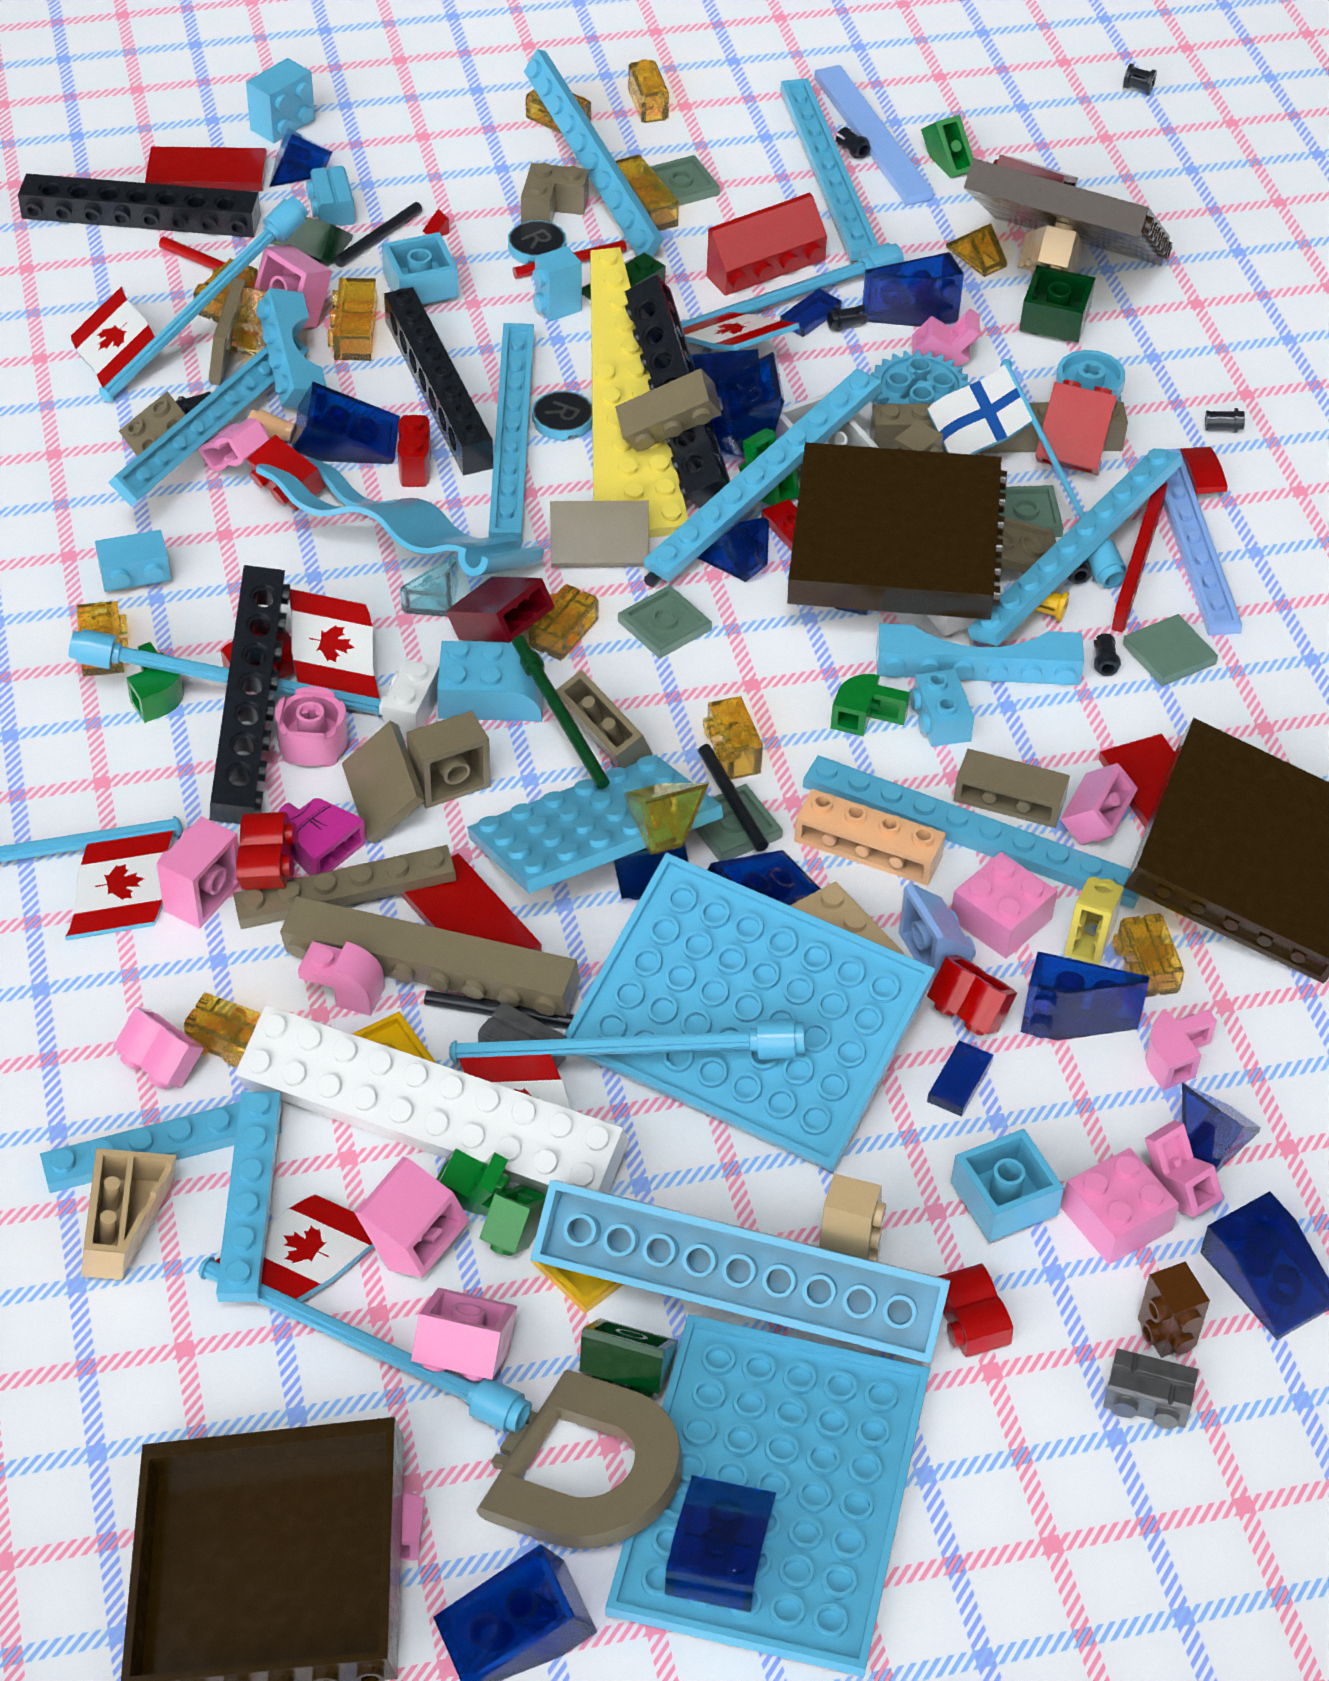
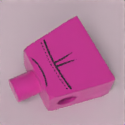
M314 798L301 809H298L291 803H285L278 811L286 812L291 823L296 824L297 843L291 845L290 854L309 876L334 870L366 844L364 820L323 799Z

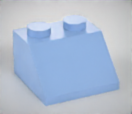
M912 883L905 885L898 933L914 960L935 968L936 975L947 956L958 955L972 962L973 957L976 955L975 946L969 936H965L959 927L956 913L952 909H948L942 897Z

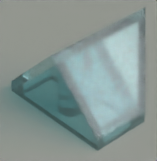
M453 556L401 586L402 610L406 614L448 617L445 611L455 604L459 584L458 560Z

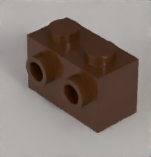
M1186 1261L1149 1274L1140 1307L1138 1321L1141 1324L1143 1337L1149 1345H1154L1161 1358L1173 1353L1177 1355L1185 1354L1197 1345L1210 1303V1299Z

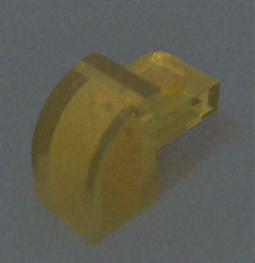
M249 286L244 287L240 315L234 323L230 352L255 356L266 347V343L263 341L261 321L257 316V305L268 290Z

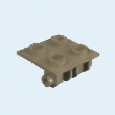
M166 391L122 427L119 433L136 456H138L186 414L169 392Z

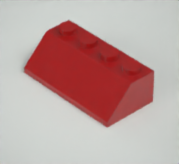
M809 192L708 228L706 277L724 296L825 260L827 234L813 195Z

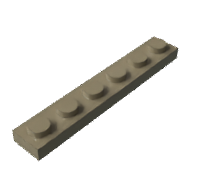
M443 845L288 880L286 888L239 891L233 893L240 928L246 929L285 920L296 896L338 906H347L404 893L405 891L456 881V875L448 845Z

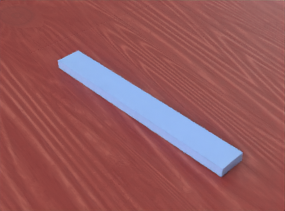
M836 65L815 70L814 79L853 133L868 139L870 144L869 155L906 205L932 200L933 190L842 66Z
M1177 448V449H1165L1166 451H1171V452H1176V453H1180V454H1181L1179 448ZM1181 454L1182 465L1166 480L1168 485L1163 506L1208 636L1241 634L1242 622Z

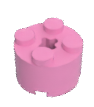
M309 686L296 689L295 695L287 699L285 695L277 703L275 708L277 740L284 761L288 764L303 766L321 765L323 767H331L335 765L339 760L338 757L345 751L348 744L346 708L343 701L341 700L340 702L335 698L334 692L329 689Z

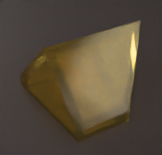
M991 223L946 242V247L983 277L1007 267V260Z
M661 783L625 792L624 798L650 855L685 845L686 838L709 783Z

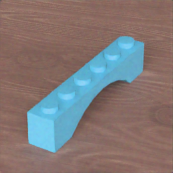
M879 623L876 656L877 675L915 678L916 674L956 669L959 680L1080 685L1084 650L1083 636L1079 632L1048 631L1034 639L1019 644L1002 647H976L942 640L922 631L914 625Z

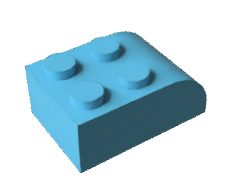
M441 642L437 685L438 719H448L452 716L473 711L477 720L542 722L543 695L532 676H528L520 665L521 658L512 643Z

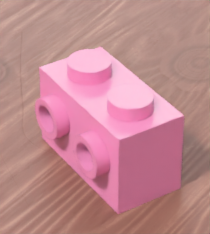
M1119 763L1087 772L1060 820L1080 845L1092 841H1103L1115 833L1138 788Z

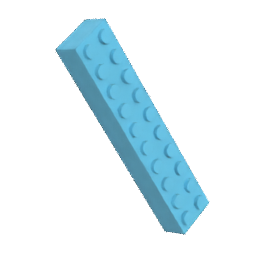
M550 1180L530 1258L531 1261L927 1363L932 1361L951 1281L559 1180Z

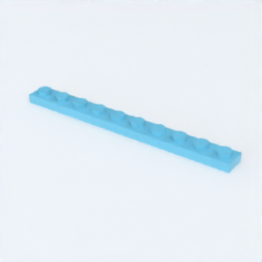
M537 49L528 62L524 73L582 167L589 169L590 180L636 254L640 255L645 252L653 257L664 240L663 236L548 53Z
M809 79L781 81L780 91L850 261H856L860 259L862 251L879 246Z
M503 323L489 537L512 535L522 539L534 324Z
M293 337L296 347L304 356L309 349L298 337ZM267 346L108 482L131 507L275 382L272 368L269 366Z
M856 368L644 558L645 568L670 583L803 462L805 442L825 443L882 391V381Z
M1153 448L1000 596L999 606H992L991 620L977 619L968 627L970 639L998 646L1182 465L1181 454L1166 451L1165 449Z
M817 755L803 779V788L829 793L878 811L945 832V840L993 858L1002 852L1028 871L1080 890L1083 889L1088 877L1111 879L1116 884L1124 887L1130 871L1129 868L819 755ZM1124 888L1120 905L1134 909L1140 895Z

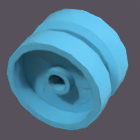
M1094 350L1075 351L1064 356L1059 362L1056 382L1062 383L1063 380H1072L1081 383V388L1093 390L1096 386L1112 390V395H1116L1118 402H1121V393L1125 383V369L1121 362L1109 354Z

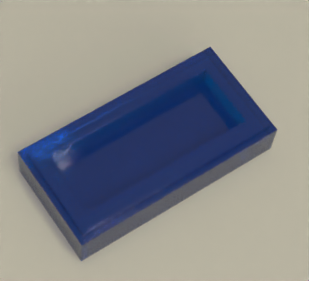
M819 288L782 314L780 321L799 323L800 329L793 332L804 337L827 320V312L831 311L833 307L842 309V301Z
M959 1040L929 1091L927 1102L962 1117L989 1070L994 1054Z

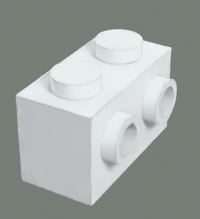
M406 659L400 672L396 671L394 673L389 694L384 695L381 699L379 714L383 716L384 725L390 720L398 724L404 740H407L406 732L426 726L438 701L439 666Z

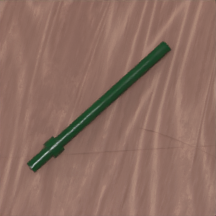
M523 635L516 636L512 640V644L521 658L520 665L528 676H532L596 787L600 790L605 789L609 786L610 781L545 673L542 659L537 652L532 651Z

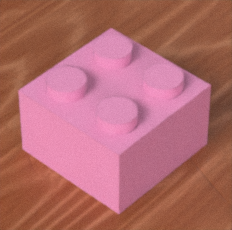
M291 244L268 246L263 251L250 303L257 307L258 302L263 299L269 288L301 292L304 294L309 319L303 328L317 327L332 270Z
M201 816L191 827H187L183 831L180 839L169 850L161 854L156 864L165 912L200 929L239 887L240 884L236 878V861L239 849L237 833Z
M1000 852L954 891L951 909L956 913L960 927L1007 959L1052 920L1058 891Z
M1131 1148L1069 1179L1066 1183L1061 1209L1108 1265L1171 1232L1179 1207L1176 1199Z
M438 1287L419 1313L411 1361L421 1363L425 1369L440 1372L447 1369L460 1372L465 1378L474 1381H482L484 1378L492 1380L509 1353L517 1305Z

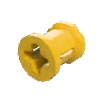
M1052 592L1032 613L1039 611L1055 616L1056 620L1061 622L1068 606L1070 593L1064 592L1059 594Z

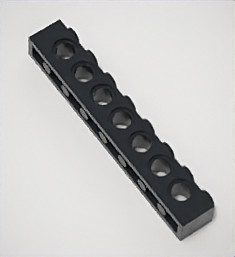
M26 173L18 192L21 218L31 220L254 238L261 217L259 192Z
M655 275L626 290L625 294L628 304L625 305V309L636 327L632 332L636 342L642 347L643 354L640 355V359L651 377L648 380L650 390L696 371L671 289L658 275ZM712 420L706 424L697 425L685 430L679 436L665 439L669 447L673 449L674 456L671 457V461L676 472L681 476L682 482L679 483V488L687 501L691 500L701 508L730 482Z
M402 288L384 293L385 322L462 475L493 469V439L414 288Z
M244 565L210 800L209 820L241 824L243 814L261 813L263 791H257L258 781L265 782L267 761L261 760L262 751L269 752L271 730H265L266 721L273 722L275 701L269 700L270 691L277 692L279 671L273 670L274 662L281 663L283 642L277 641L278 633H285L287 613L281 612V605H288L291 584H284L285 570ZM260 633L264 634V636H257L255 634ZM257 662L261 665H252L250 663ZM246 692H255L257 694L249 695ZM249 721V722H252V723H254V724L245 725V724H242L241 722ZM245 751V752H248V753H250V754H248V755H240V754H238L237 752ZM234 782H243V783H245L246 785L237 786V785H234L233 783H234Z

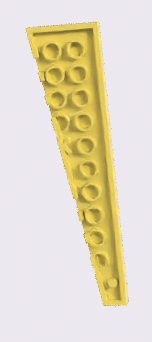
M621 247L591 250L593 501L649 500V538L669 536L689 519L684 498L679 488L678 474L671 461V457H673L672 450L666 440L654 444L649 449L636 452L622 438L615 408L619 404L651 391L648 385V380L651 379L650 374L644 368L640 359V355L643 354L642 347L638 345L632 332L636 327L625 309V305L628 304L625 291L631 287Z

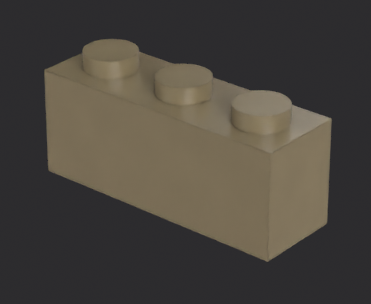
M701 368L615 406L622 438L636 452L649 449L660 441L669 437L679 436L685 430L697 425L706 424L711 419L722 415L715 384Z
M582 669L556 689L571 717L617 767L626 768L637 763V760L641 757L653 755L643 734Z
M968 748L956 778L953 801L1056 829L1066 800L1070 775Z

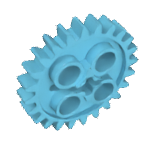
M919 350L915 351V355H910L907 351H903V357L893 353L891 361L883 358L882 365H875V371L871 372V376L882 381V391L871 402H877V404H933L945 395L970 385L971 382H968V374H962L963 367H954L953 359L944 362L943 354L934 358L932 357V351H929L925 356L921 355Z

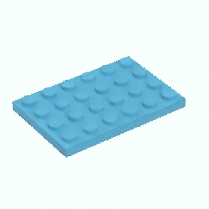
M649 755L639 758L637 763L626 768L616 767L608 770L606 776L610 784L605 789H598L592 779L581 780L575 783L573 787L560 792H549L539 800L528 804L515 805L510 811L497 816L483 817L478 823L468 826L467 829L470 840L530 894L723 818V811L720 803L657 755Z

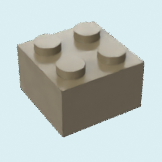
M473 711L452 716L448 719L406 732L407 750L425 798L423 802L425 809L491 787L489 737Z

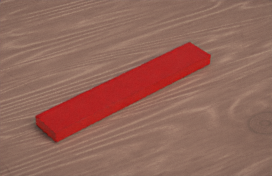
M1167 481L1149 498L1115 607L1111 630L1122 633L1123 630L1125 631L1164 505Z

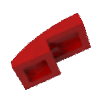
M1210 446L1180 448L1196 494L1227 492L1228 485L1222 466Z

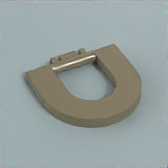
M565 1370L539 1412L531 1411L526 1422L527 1425L520 1432L510 1431L500 1446L502 1454L496 1453L491 1460L493 1467L501 1471L476 1511L486 1521L561 1547L588 1549L608 1546L623 1541L639 1533L654 1522L670 1504L679 1487L683 1472V1453L675 1426L665 1410L649 1397L615 1384L571 1370ZM558 1419L622 1439L635 1451L634 1464L623 1482L609 1492L594 1497L570 1496L521 1478Z

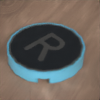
M530 220L520 223L512 228L508 234V251L515 259L522 263L529 264V260L535 261V256L566 246V234L563 229L552 222L543 220Z
M553 391L542 395L535 401L532 407V421L535 424L536 430L548 438L568 440L569 436L576 435L577 438L583 436L592 428V403L588 398L576 392Z

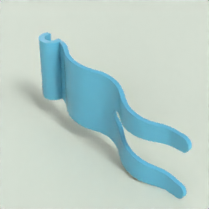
M306 458L318 468L321 478L333 494L342 503L347 505L346 507L334 506L318 499L289 472L267 464H258L256 467V473L275 482L288 499L299 509L323 517L355 512L368 515L380 523L393 540L412 552L434 554L458 551L459 565L469 576L475 577L534 566L542 560L544 555V549L539 546L521 549L524 539L512 535H498L486 538L469 536L456 528L438 507L423 499L410 497L387 501L368 499L351 487L338 470L316 459Z

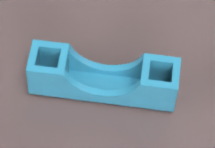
M269 288L263 299L258 302L257 316L261 321L263 341L267 346L269 366L273 371L275 391L279 395L281 407L316 411L328 394L323 369L304 357L293 340V337H297L309 319L304 294Z

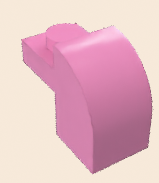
M969 309L951 328L931 316L912 334V355H915L916 350H919L921 355L924 356L929 351H932V357L934 358L943 354L944 362L953 359L954 367L964 364L970 359V345L974 344L980 336V314Z
M312 941L298 968L299 979L334 988L336 1007L369 1016L372 1015L385 989L383 969L377 959L367 950L346 941L343 949Z
M1209 1009L1198 1014H1188L1179 1021H1176L1171 1013L1167 1011L1154 1022L1145 1060L1149 1072L1163 1091L1196 1078L1201 1059V1053L1197 1048L1211 1043L1217 1019Z
M1173 1120L1145 1137L1152 1163L1147 1167L1179 1203L1177 1211L1195 1218L1223 1200L1215 1166L1193 1157L1184 1123Z

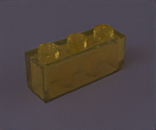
M640 154L616 160L615 162L657 229L662 231L678 226L679 201Z
M339 278L338 290H333L332 306L336 309L330 310V327L333 329H328V347H333L334 360L371 361L377 311L376 278Z

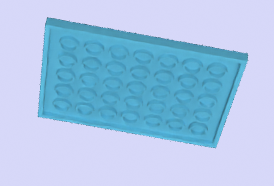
M665 853L564 1035L567 1036V1039L748 1032L749 1028H757V1020L794 1019V1023L804 1022L805 1053L795 1054V1058L758 1059V1051L750 1052V1049L579 1056L834 1173L936 976V969L669 853Z
M688 1314L662 1408L675 1426L683 1453L681 1481L672 1501L663 1513L645 1529L624 1540L606 1603L605 1615L864 1677L930 1368Z

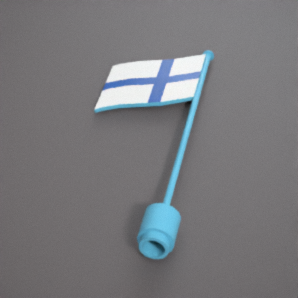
M1004 359L1000 364V368L980 381L945 395L927 409V413L936 431L943 434L942 444L947 453L974 455L1008 440L1030 424H1033L1079 518L1081 519L1085 515L1011 368L1013 364L1011 360ZM1106 539L1086 561L1091 566V572L1096 582L1108 589L1114 588L1124 581L1126 565L1115 543L1110 539Z

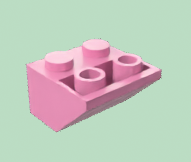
M402 1157L354 1212L388 1270L420 1278L426 1275L469 1223V1219L455 1194L407 1157Z

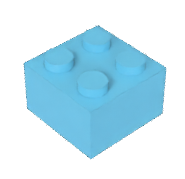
M286 58L246 81L250 130L271 143L275 144L315 120L312 71L295 61Z
M440 232L382 244L383 273L392 291L413 287L422 304L459 297L458 268Z
M1025 1129L955 1155L951 1184L989 1242L1059 1214L1064 1187Z

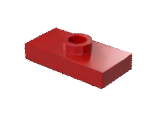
M787 499L763 509L761 519L792 551L797 507Z

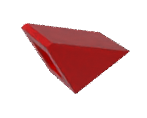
M438 209L422 231L426 235L440 232L441 236L449 234V218Z

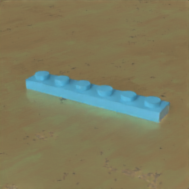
M241 1092L216 1289L218 1302H259L282 1104L280 1092Z
M240 1102L40 1153L49 1193L92 1183L96 1148L177 1155L176 1160L234 1146ZM279 1122L278 1134L281 1133V1125H280V1122Z

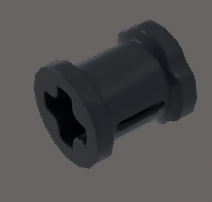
M1130 63L1125 73L1123 88L1128 89L1129 86L1145 90V94L1150 95L1156 81L1157 70L1147 71L1135 67V64Z

